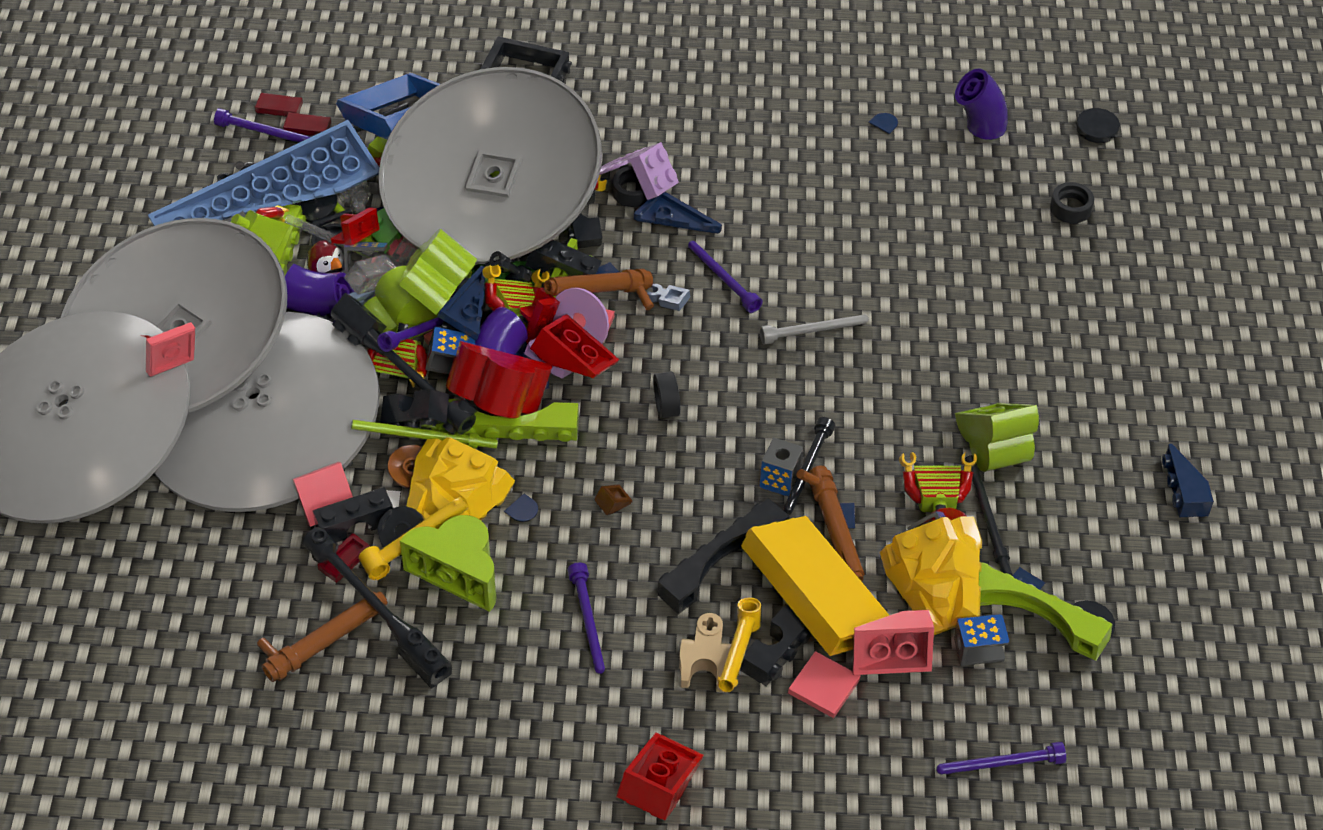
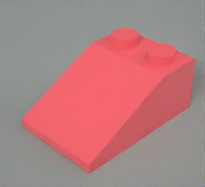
M929 610L902 611L855 627L853 675L931 672L934 625Z

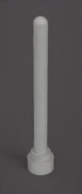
M858 315L777 329L775 326L766 325L760 327V338L763 345L772 344L779 337L866 324L869 321V317L867 315Z

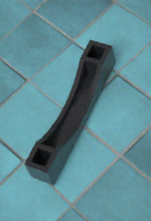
M769 498L762 503H757L748 514L737 518L732 526L725 531H720L707 545H701L695 554L683 559L670 573H664L658 581V596L679 615L697 601L700 586L709 570L720 559L742 549L741 545L750 528L789 520V515Z

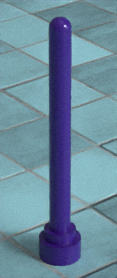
M218 108L214 115V124L221 127L231 124L298 143L310 138L306 135L234 117L228 110Z
M695 241L688 243L689 249L742 299V305L749 313H754L760 309L763 300L756 293L747 292Z
M437 317L397 333L386 331L378 336V345L385 352L396 349L403 340L442 326L443 320Z
M574 563L567 568L569 580L576 585L594 669L596 673L601 674L605 671V665L586 586L589 572L585 563Z
M1063 742L1051 743L1050 746H1046L1044 750L942 763L937 765L936 771L938 774L943 775L1047 760L1048 763L1053 762L1054 765L1066 763V751Z

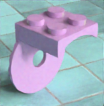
M661 142L626 154L624 157H619L601 166L599 173L600 175L631 162L647 200L659 196L679 183L676 172L668 159L667 151Z
M569 288L559 293L556 299L560 304L553 322L566 314L573 319L575 313H581L586 320L583 328L603 344L608 335L609 322L608 314L602 302L594 294L582 288ZM535 339L528 342L524 354L533 360L544 362L530 349ZM552 366L551 370L553 375L561 379L572 373Z

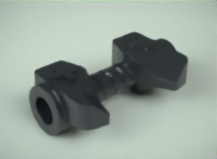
M500 251L494 252L489 262L484 265V267L499 265L501 273L510 272L505 277V280L532 282L531 270L523 265L516 266L511 263V259ZM499 256V259L494 261V258Z

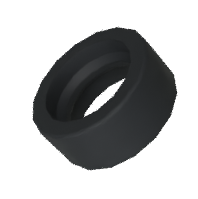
M628 166L618 170L612 180L614 199L623 206L641 207L648 201L643 189L627 191L621 187L628 182L639 183L633 167Z
M1065 182L1054 189L1050 209L1052 214L1063 222L1071 224L1081 223L1091 216L1095 198L1093 192L1083 184ZM1074 198L1081 201L1084 206L1073 208L1066 206L1060 200Z
M674 372L654 374L653 389L659 417L664 419L680 416V396Z

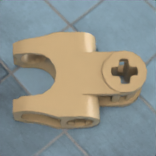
M706 613L701 615L697 621L695 640L682 639L679 655L681 688H689L690 680L694 673L706 670L714 674L716 678V692H724L718 687L717 677H721L731 644L722 643L723 621L717 614Z

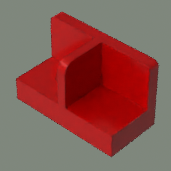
M367 208L356 215H341L343 232L332 237L331 243L354 245L380 230L376 208Z
M544 288L537 289L532 305L521 307L519 313L529 322L527 327V343L534 340L542 328L553 322L560 304L555 297L547 294Z

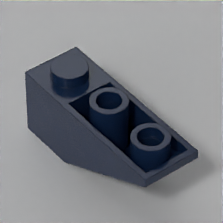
M1168 444L1166 454L1162 456V465L1164 469L1167 468V484L1169 488H1172L1173 507L1178 510L1179 518L1209 516L1214 503L1209 482L1173 444Z

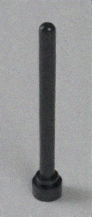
M827 417L818 418L814 426L816 436L801 469L807 472L812 469L824 440L833 434L836 427L833 420ZM799 478L796 479L784 506V512L787 514L793 512L806 483Z

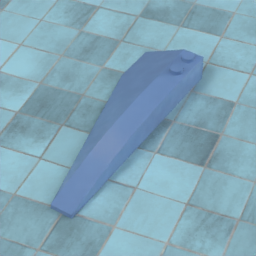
M346 120L150 213L148 217L153 226L190 218L225 220L242 211L247 214L249 210L256 212L259 208L275 207L277 205L285 206L344 192L379 175L380 167L349 120Z

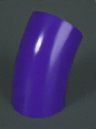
M978 68L969 71L959 81L955 91V99L966 112L967 128L970 133L981 139H997L1004 135L1007 130L1008 112L1005 97L998 84L985 70Z
M293 264L285 275L287 308L304 314L317 316L320 312L322 317L327 314L331 317V311L345 293L351 294L354 292L351 280L342 272L321 273Z
M499 307L480 326V334L478 339L475 340V345L516 355L518 350L527 341V330L524 323L513 311Z

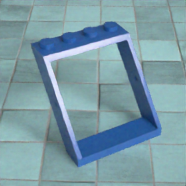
M409 73L338 99L336 105L345 121L349 120L352 125L388 140L394 127L409 108L388 116H383L373 111L413 96L421 98L440 84Z

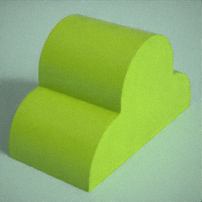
M440 228L410 257L399 285L436 315L473 268L477 258Z
M399 266L385 273L376 285L375 296L363 304L387 326L382 333L386 331L396 332L398 323L412 325L413 327L438 317L439 312L435 315L399 285L407 266ZM421 333V334L416 335V336H414V337H411V338H409V339H413V338L418 337V336H420V335H422V334H424V333Z
M996 403L955 413L959 431L963 438L969 442L972 455L976 454V463L981 471L995 470L1033 459L1035 452L1033 433L1037 431L1039 425L1037 405Z
M468 515L455 516L445 521L439 529L418 527L410 530L401 538L400 547L405 571L489 612L493 609L496 603L494 563L490 557L488 529L481 520Z

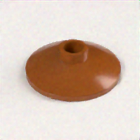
M405 445L396 449L391 454L388 460V472L390 477L400 486L410 488L413 472L408 470L414 469L416 456L422 446Z

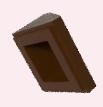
M620 484L601 486L594 499L606 515L613 514L632 503V499Z

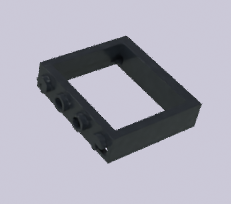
M498 36L480 69L500 67L506 56L555 67L551 76L565 83V76L570 73L572 62L569 61V52Z

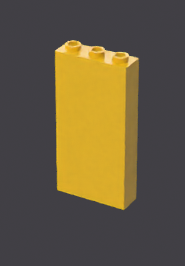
M807 516L754 526L747 531L746 538L741 547L829 656L853 650L855 627L890 616Z

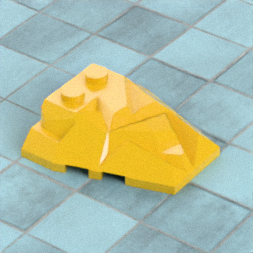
M451 437L443 441L437 438L427 439L415 459L406 506L416 509L427 519L460 496L468 507L460 515L473 516L482 521L487 516L488 511L504 502L515 480L506 470L498 467V461L495 458Z
M973 516L958 517L950 520L948 517L939 518L895 535L892 543L886 545L880 551L887 577L911 607L912 611L929 610L934 625V635L955 628L959 618L980 616L981 587L979 586V572H981L982 564L979 562L980 549H982V539Z

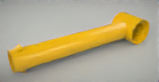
M459 496L412 529L418 527L439 529L445 521L464 513L468 507ZM405 534L381 550L377 546H371L360 553L359 560L371 580H379L389 573L390 566L388 563L401 555L400 540Z
M743 598L738 602L737 628L721 677H717L718 687L724 692H731L738 685L737 676L751 633L760 628L761 603L755 598Z

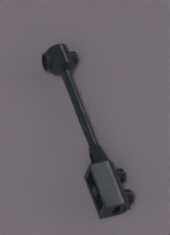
M345 293L331 311V317L335 319L332 325L342 333L347 330L350 333L347 339L355 346L362 344L387 357L421 390H436L393 350L388 352L381 350L377 340L378 336L387 326L356 298ZM464 398L460 401L448 402L447 421L443 424V428L452 435L456 432L458 434L466 433L476 421L474 414L477 409Z
M316 527L306 534L302 543L312 554L313 560L318 563L329 561L387 622L389 629L398 642L399 655L431 689L452 674V664L418 628H414L394 615L336 554L339 545L322 527Z

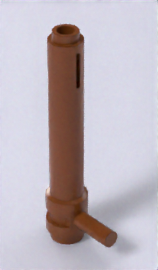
M642 268L635 270L626 269L617 273L551 277L544 283L545 292L551 296H557L569 288H582L591 293L611 291L636 292L646 310L654 307L646 292L653 284V276L650 271Z
M816 466L809 472L803 469L798 470L797 478L809 483L814 499L819 503L835 551L862 582L865 573L837 497L838 490L833 482L831 471L825 466Z
M373 592L385 606L388 604L382 592ZM362 599L291 646L287 645L279 651L265 638H261L257 645L268 656L265 660L266 662L261 666L265 675L271 682L281 681L287 677L288 672L298 670L303 662L378 613L365 599Z

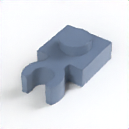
M653 284V293L647 292L652 302H659L661 307L680 311L691 297L690 290L671 285L664 289L659 284Z

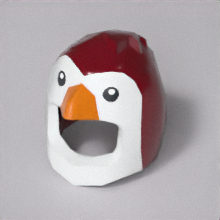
M320 240L308 251V270L326 273L327 271L340 268L342 273H344V255L338 246L326 240Z

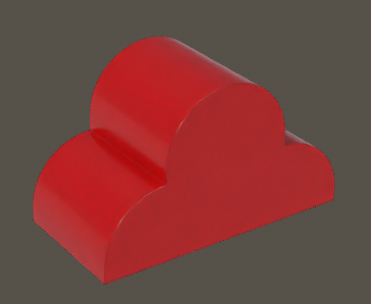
M460 341L446 387L452 393L474 401L479 408L489 413L506 418H518L521 413L532 414L538 411L552 365Z

